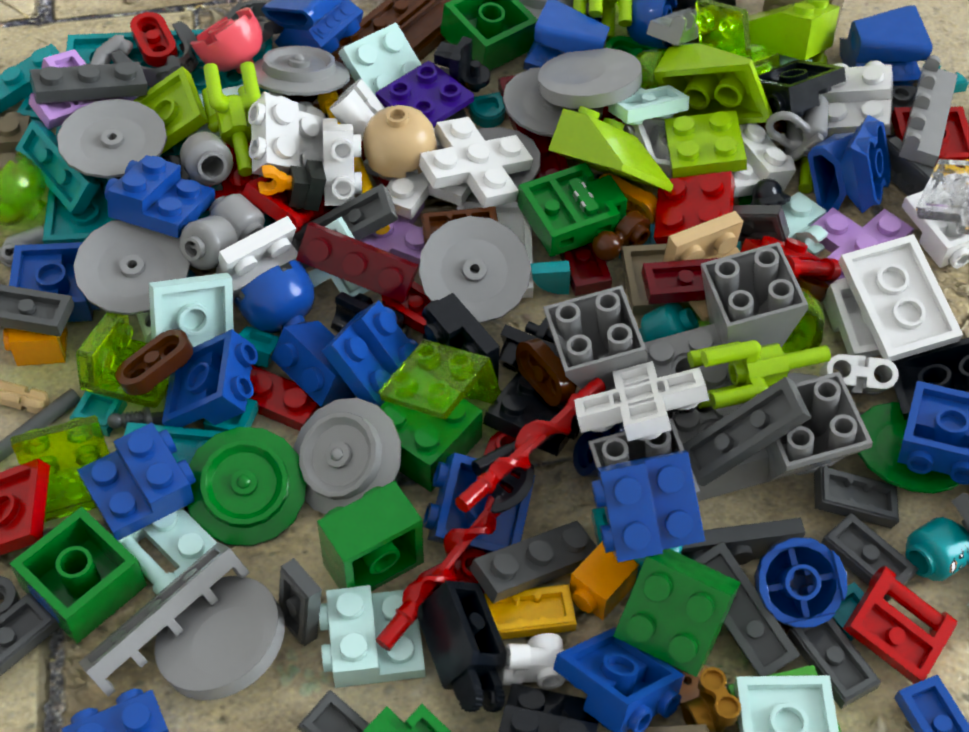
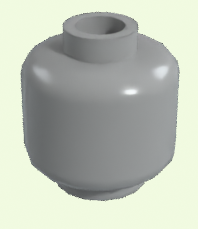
M205 131L198 132L189 136L182 144L180 161L192 180L205 186H213L223 182L230 175L233 167V155L226 143L216 134Z
M239 193L230 194L226 197L221 196L209 208L210 215L222 216L232 224L236 230L238 241L265 228V219L262 211Z
M210 215L189 222L180 234L182 255L190 261L191 266L199 270H209L218 267L219 251L238 242V236L232 224L224 217Z

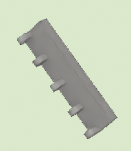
M713 3L710 6H704L702 9L689 7L650 20L646 34L677 46L717 29L723 11L722 5Z
M930 55L926 59L919 75L898 156L933 168L939 158L958 76L957 74L938 69L940 58L936 55Z
M220 542L216 543L84 657L79 664L109 697L115 692L112 683L106 679L130 657L142 668L148 661L138 651L165 626L176 637L180 635L184 630L175 621V618L201 595L213 606L219 599L211 591L210 587L228 571L233 569L242 579L250 572L230 547Z

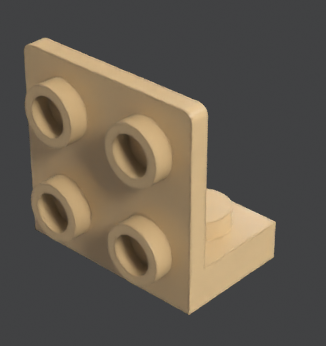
M736 211L668 236L663 262L722 258L740 253L737 243L744 221ZM706 300L688 302L702 321L709 320Z

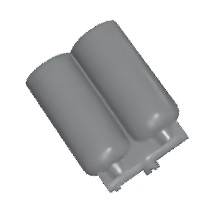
M819 95L820 105L806 110L804 116L799 117L793 112L780 111L770 115L766 121L765 128L767 134L784 146L786 155H790L794 162L808 156L812 147L827 139L828 100L822 95ZM785 120V134H780L774 129L773 125L775 122Z

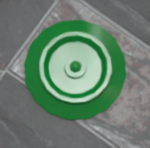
M899 402L875 405L860 415L873 445L872 448L858 452V455L867 468L884 481L907 491L930 494L952 490L959 485L948 474L931 471L927 474H917L912 472L907 467V464L897 462L907 420L903 418Z
M236 427L215 434L197 449L189 463L196 482L190 485L195 502L187 505L189 514L212 538L226 545L255 546L276 539L295 522L305 502L306 482L299 467V455L284 438L263 428Z

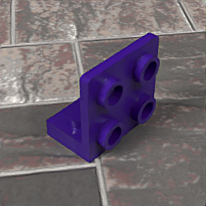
M430 60L375 92L376 97L385 108L396 105L411 106L420 110L432 123L433 127L436 126L437 122L446 120L474 102V94Z

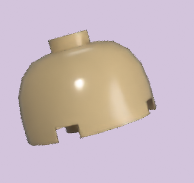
M396 105L379 110L370 118L363 134L364 154L369 166L373 171L384 177L407 178L406 172H412L417 169L418 174L422 173L419 167L420 153L437 150L432 123L420 110L411 106Z

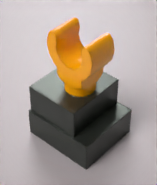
M307 160L305 167L290 165L288 175L272 165H263L261 167L263 177L273 179L267 183L258 182L261 194L269 196L285 191L289 207L319 212L327 180L322 161Z

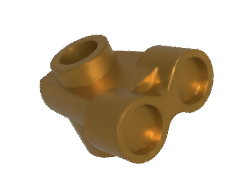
M708 667L702 671L697 686L700 689L699 697L684 702L681 705L686 725L706 724L710 732H724L726 727L732 726L737 721L741 711V704L726 689V676L722 670L716 667Z

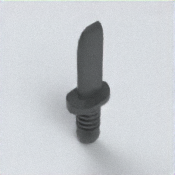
M144 406L142 412L113 413L108 417L107 423L112 429L126 428L127 422L143 424L152 422L154 425L162 424L164 411L151 413L149 406Z

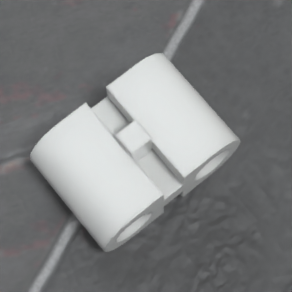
M361 78L349 86L338 97V100L332 104L329 110L340 124H353L354 135L361 134V141H363V134L370 118L385 107Z
M838 354L832 357L829 362H826L819 372V377L832 374L834 373L833 369H837L840 371L848 390H851L850 393L859 395L880 394L894 386L899 377L896 365L890 360L873 357L866 359V356ZM874 373L879 375L881 382L876 380Z

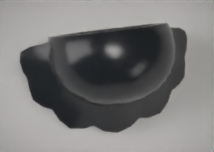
M762 179L757 182L753 189L750 205H785L786 202L790 201V196L782 191L781 185L776 180Z

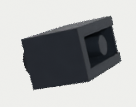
M445 580L419 606L417 617L443 689L454 690L457 700L460 701L459 705H461V709H464L465 712H477V710H480V707H483V710H486V712L501 711V708L504 707V702H506V696L504 694L505 690L502 689L503 685L498 672L505 666L507 651L479 583Z

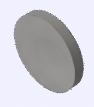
M611 48L566 52L550 59L540 68L538 72L539 92L546 101L565 108L579 109V106L592 109L613 105L626 100L639 90L642 84L641 63L632 54Z
M239 576L220 578L210 587L211 591L219 599L213 606L201 595L175 618V621L184 630L180 635L176 637L167 626L157 633L155 660L158 669L177 692L196 700H215L228 697L254 683L273 663L283 642L285 620L277 600L268 588L257 580L248 577L242 579Z

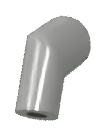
M114 35L96 49L90 64H110L111 54L118 50H121L128 56L133 48V43L130 40L124 39V35Z
M44 225L8 236L0 248L1 263L12 267L15 245L43 244Z

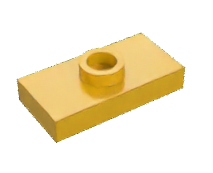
M569 584L531 588L495 603H492L487 594H484L502 640L535 636L542 633L576 631L577 623Z

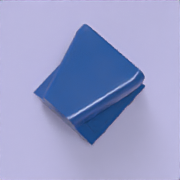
M271 0L261 8L269 20H273L274 23L284 27V30L274 42L278 47L309 46L320 48L330 53L337 50L341 39L358 32L364 12L350 0Z
M547 0L536 22L534 42L524 61L523 69L528 70L542 67L550 59L566 52L604 48L610 27L558 0Z
M915 5L903 6L855 20L851 23L848 37L840 38V57L842 63L849 67L865 66L870 61H880L884 65L892 64L893 86H913L914 83H918L921 71L917 61H925L933 49L932 42Z
M867 115L855 132L833 134L812 147L809 151L808 162L816 202L827 210L826 213L831 208L839 210L846 195L861 213H864L873 205L881 204L883 188L889 187L892 170L885 126L882 121Z

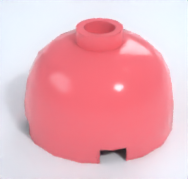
M249 7L236 11L238 19L233 21L232 18L228 19L226 16L197 35V41H191V46L204 64L215 63L220 72L235 69L240 74V65L243 62H255L253 57L261 49L263 36L259 22Z

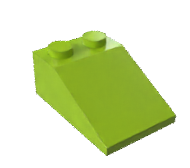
M804 0L742 17L713 30L712 37L806 61L833 46L840 6L828 4L829 0Z
M701 43L669 46L653 71L659 87L671 85L689 96L688 111L674 113L672 118L736 110L739 124L766 123L770 115L773 114L753 61L750 58Z
M579 106L578 112L563 108L548 149L549 151L580 164L586 162L588 167L603 173L617 175L621 178L665 191H672V182L639 139L623 131L625 124L606 117L601 121L599 120V112L583 106Z

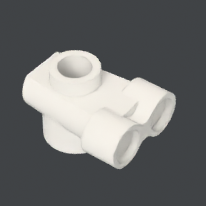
M542 633L530 638L527 644H506L507 656L505 666L498 672L502 685L511 686L512 683L522 685V683L537 682L538 687L542 689H555L563 685L565 681H568L553 670L557 654L564 651L563 641L559 635Z

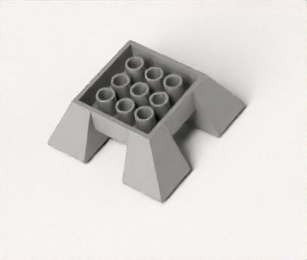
M776 242L701 263L710 325L643 342L622 285L544 306L543 308L565 376L580 389L593 378H600L605 383V391L616 389L612 371L653 361L657 378L694 369L688 363V351L750 340L759 342L761 346L779 343L782 348L808 310V303L780 243ZM729 363L710 367L698 366L700 367L707 390L733 385L728 372ZM840 371L796 383L799 393L812 417L811 419L704 487L697 484L693 474L698 501L805 472L872 448L873 442ZM743 404L716 410L712 407L699 409L696 406L695 410L690 413L682 411L681 413L677 412L675 414L673 412V414H670L669 412L668 418L672 430L663 432L659 437L652 440L642 441L636 439L628 441L626 433L623 431L588 441L596 468L683 451L684 447L682 444Z

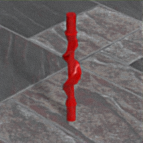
M593 378L576 394L572 393L563 409L550 421L535 420L524 425L516 437L515 451L509 457H498L490 465L487 472L479 475L476 481L455 499L457 507L465 513L468 512L487 494L491 495L498 482L515 468H522L524 471L530 469V453L553 434L569 435L571 433V420L576 415L574 399L604 392L606 390L605 383L600 378Z
M509 473L510 475H512V476H514V477H516V478H520L519 476L515 475L514 473ZM503 484L500 485V486H501L502 488H504L508 493H511V492H512V490H510L509 488H507V487L504 486ZM492 495L488 496L483 512L470 528H455L446 533L443 544L447 557L432 575L423 576L413 581L404 590L403 604L396 609V615L376 638V642L387 651L392 649L408 627L417 619L419 606L439 582L458 580L455 562L474 538L478 535L494 533L497 524L496 518L501 512L496 514L491 512L492 504L495 500Z

